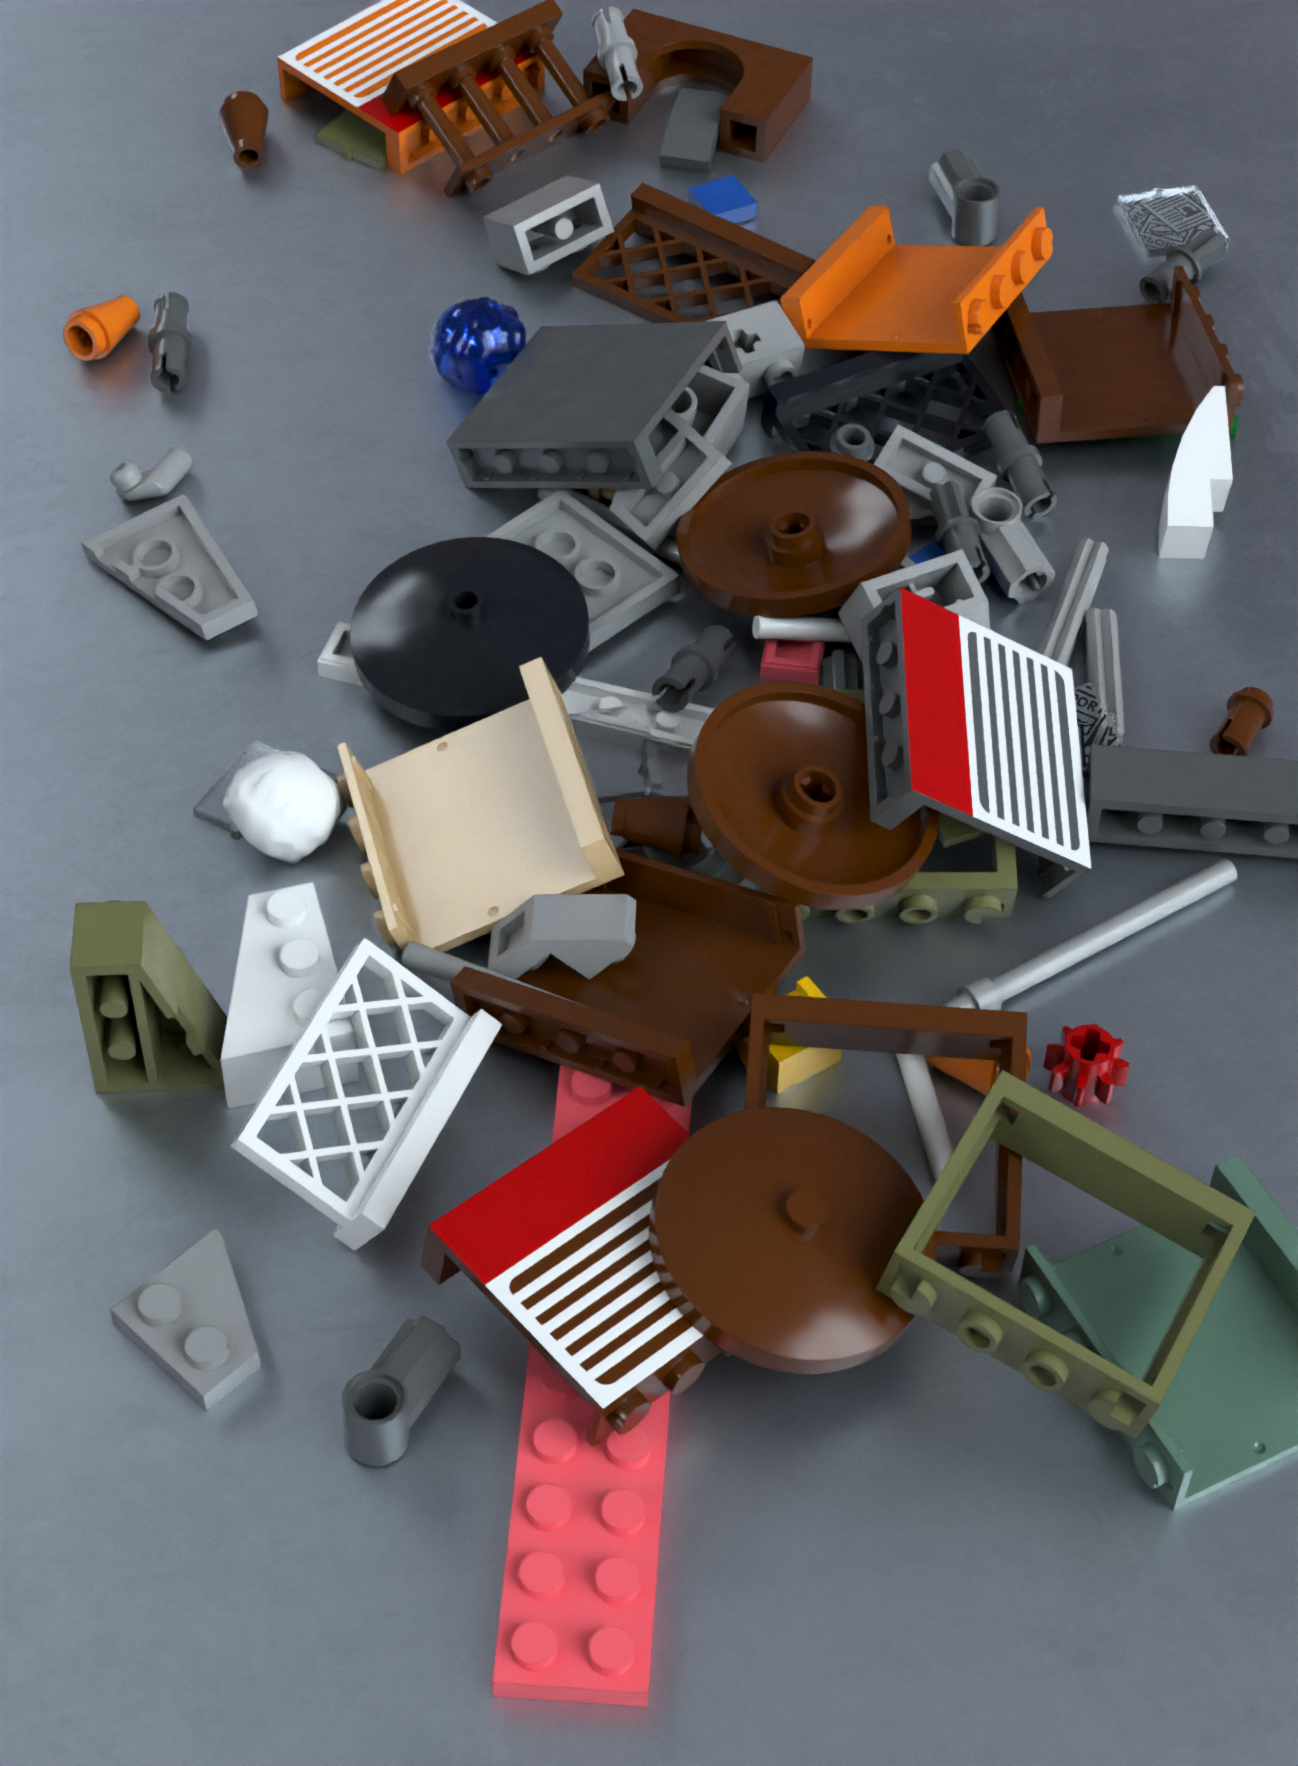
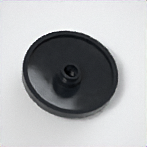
M456 538L430 544L412 551L381 571L366 587L355 606L350 625V644L360 681L367 692L383 708L410 723L425 728L454 732L530 699L519 666L541 656L560 692L563 694L575 681L587 658L590 646L588 607L585 596L573 575L562 564L546 553L529 545L501 538Z

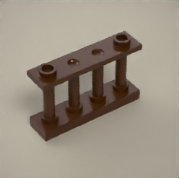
M546 0L393 74L381 100L392 115L408 107L413 111L419 110L457 167L443 189L448 198L466 189L469 194L476 193L487 186L493 180L494 175L581 131H584L586 135H590L598 131L610 120L608 112L617 100L613 97L611 89L591 98L552 42L554 39L552 32L563 15V12L554 0ZM526 50L530 54L536 53L573 108L553 117L515 63L514 58L516 55ZM487 69H490L493 73L498 72L535 127L514 137L476 82L475 77L477 74ZM448 88L452 91H459L496 146L474 156L435 99L437 93Z

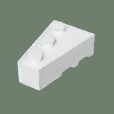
M313 882L248 896L220 1059L228 1109L258 1102L338 975ZM343 996L338 1005L347 1004L345 996ZM351 1017L329 1019L326 1027L333 1052L356 1049L355 1032ZM314 1044L307 1055L316 1054ZM358 1062L337 1065L341 1084L359 1081ZM320 1067L298 1069L294 1075L299 1093L325 1088Z

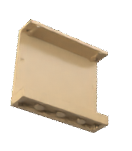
M542 656L519 666L530 699L367 770L362 768L346 742L337 745L344 770L336 773V780L349 807L354 806L356 812L355 816L348 818V823L359 849L363 853L367 852L369 861L361 864V871L372 896L375 899H380L382 908L374 911V918L384 942L389 947L398 944L403 952L406 945L414 941L445 952L490 933L493 926L534 894H581L625 875L562 693Z

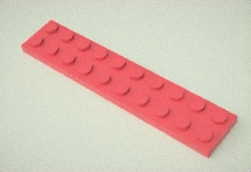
M560 1064L551 1144L634 1089ZM651 1096L690 1134L692 1099L683 1107ZM529 1343L492 1680L493 1696L648 1707L671 1392H666L651 1403V1408L647 1415L631 1431L623 1435L613 1431L592 1447L585 1440L593 1408L531 1343Z

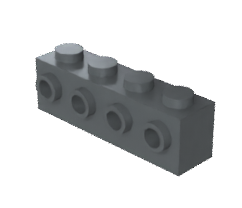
M1091 744L1083 785L1089 842L1298 859L1297 760Z

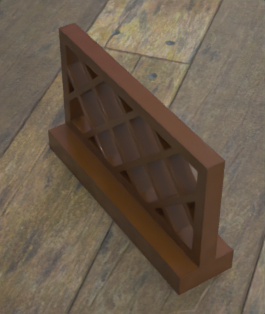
M642 182L630 195L632 209L613 228L614 232L607 235L571 276L573 286L652 323L703 322L730 314L717 315L715 302L744 297L746 307L750 308L754 307L753 295L768 293L780 299L815 263V260ZM634 231L655 242L625 248L624 242ZM683 254L696 260L697 263L668 268L665 256ZM654 258L659 259L661 269L631 275L629 263ZM616 265L623 266L625 275L606 280L594 276L600 268ZM725 273L740 280V282L711 288L708 276ZM701 277L704 289L674 295L671 283ZM665 284L667 296L646 300L637 296L635 289ZM707 304L710 316L688 320L678 314V309Z

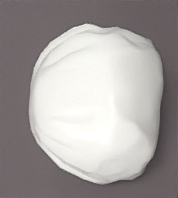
M296 751L272 752L247 763L236 773L231 784L226 789V795L222 803L229 819L238 828L247 842L265 855L293 865L312 853L316 847L325 844L337 820L342 817L347 809V803L338 783L322 771L311 759Z

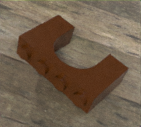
M632 9L624 19L627 35L633 39L638 51L635 63L643 82V90L638 97L632 99L629 86L625 84L624 90L627 101L616 100L608 112L612 121L628 125L650 96L664 87L686 82L711 84L731 93L720 108L719 151L765 163L810 101L813 57ZM597 54L583 70V87L591 98L611 89L607 71L601 67Z

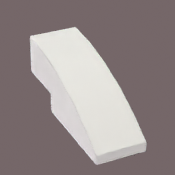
M1225 386L1212 387L1196 409L1182 436L1163 498L1159 522L1158 558L1204 559L1214 528L1213 512H1223L1233 481Z

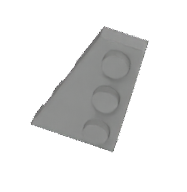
M185 493L81 543L87 559L206 641L259 615L254 599Z

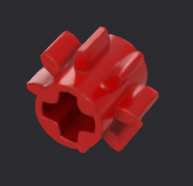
M1098 1024L1081 1025L1073 1029L1064 1026L1059 1045L1047 1044L1043 1067L1052 1071L1049 1083L1050 1092L1059 1091L1066 1100L1074 1103L1075 1107L1091 1105L1099 1101L1105 1105L1109 1104L1113 1086H1125L1130 1063L1120 1059L1124 1041L1121 1038L1113 1039L1111 1034L1105 1029L1098 1027Z

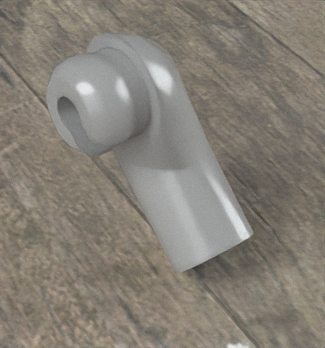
M173 447L152 470L140 473L136 463L132 461L120 463L111 471L110 481L117 487L116 494L129 502L168 495L193 466V461L186 451Z

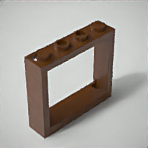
M752 993L744 1110L765 1108L770 1044L999 1061V1075L1004 1070L1025 1082L1027 1012ZM1001 1103L1000 1106L1018 1116V1111ZM996 1142L993 1235L935 1231L937 1263L943 1266L959 1267L961 1274L976 1278L996 1277L1001 1274V1270H1013L1020 1247L1023 1156Z

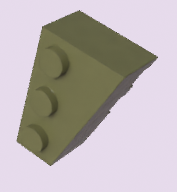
M110 900L105 902L76 903L70 972L96 1094L225 1089L220 1059L228 1017L146 901Z

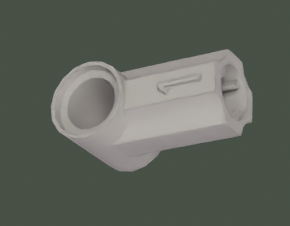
M984 488L972 497L969 516L976 519L980 525L981 534L979 540L983 555H985L992 574L1008 598H1015L1019 604L1035 600L1046 588L1052 586L1055 571L1020 519L1023 508L1020 498L1005 488Z

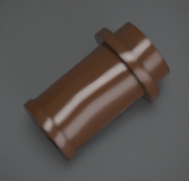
M1245 687L1241 691L1234 692L1229 697L1226 706L1228 713L1217 732L1210 739L1209 746L1213 754L1247 756L1248 750L1258 732L1271 724L1274 716L1272 699L1266 692L1255 687Z

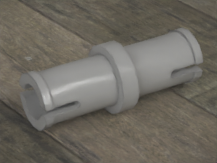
M608 6L611 22L607 23L603 8H601L592 17V25L599 42L597 49L598 61L601 67L607 71L613 97L620 101H627L624 85L628 84L631 97L635 99L643 90V82L635 63L638 54L633 39L627 35L624 16L621 10L617 7Z

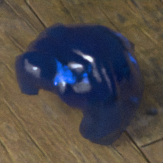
M489 297L466 298L447 308L436 319L432 338L429 340V354L439 375L450 386L481 396L489 390L492 385V379L498 375V368L495 366L510 364L525 347L526 328L523 322L519 320V315L514 307L501 305Z

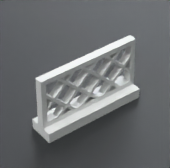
M363 938L351 952L230 1147L337 1223L338 1226L333 1236L355 1251L386 1228L502 1024L483 1009H480L470 1017L369 940ZM363 965L384 980L389 1000L363 1002L357 974ZM345 995L347 1004L338 1005ZM424 1009L444 1024L445 1028L438 1040L417 1042L409 1011ZM393 1013L401 1044L375 1047L367 1015ZM351 1017L359 1049L333 1052L326 1027L328 1020ZM314 1044L316 1054L307 1055ZM429 1054L423 1063L421 1055ZM404 1057L411 1085L408 1090L388 1092L379 1060ZM363 1062L371 1094L345 1098L337 1065ZM320 1067L328 1100L301 1103L294 1076L298 1069ZM283 1096L285 1105L275 1106L280 1097ZM399 1104L395 1113L393 1114L391 1105ZM375 1107L382 1135L378 1141L357 1144L348 1110ZM332 1112L340 1146L313 1150L305 1116ZM288 1118L297 1152L279 1154L256 1136L265 1121ZM369 1155L363 1165L360 1156ZM344 1158L351 1185L344 1199H341L322 1185L317 1162Z

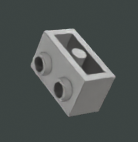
M566 175L482 217L498 266L520 272L522 275L539 273L547 269L550 264L571 253L582 251L590 247L593 242L614 232L600 183Z

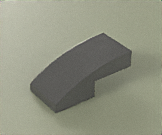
M681 87L673 105L659 154L660 166L710 173L717 141L719 142L720 108L730 94Z

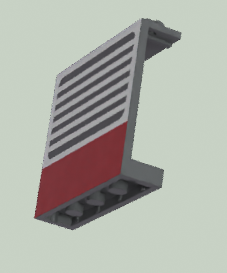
M899 587L861 619L870 822L892 830L923 805L1039 855L1040 867L1037 870L1038 877L1041 878L1042 896L1050 899L1092 869L1072 669Z

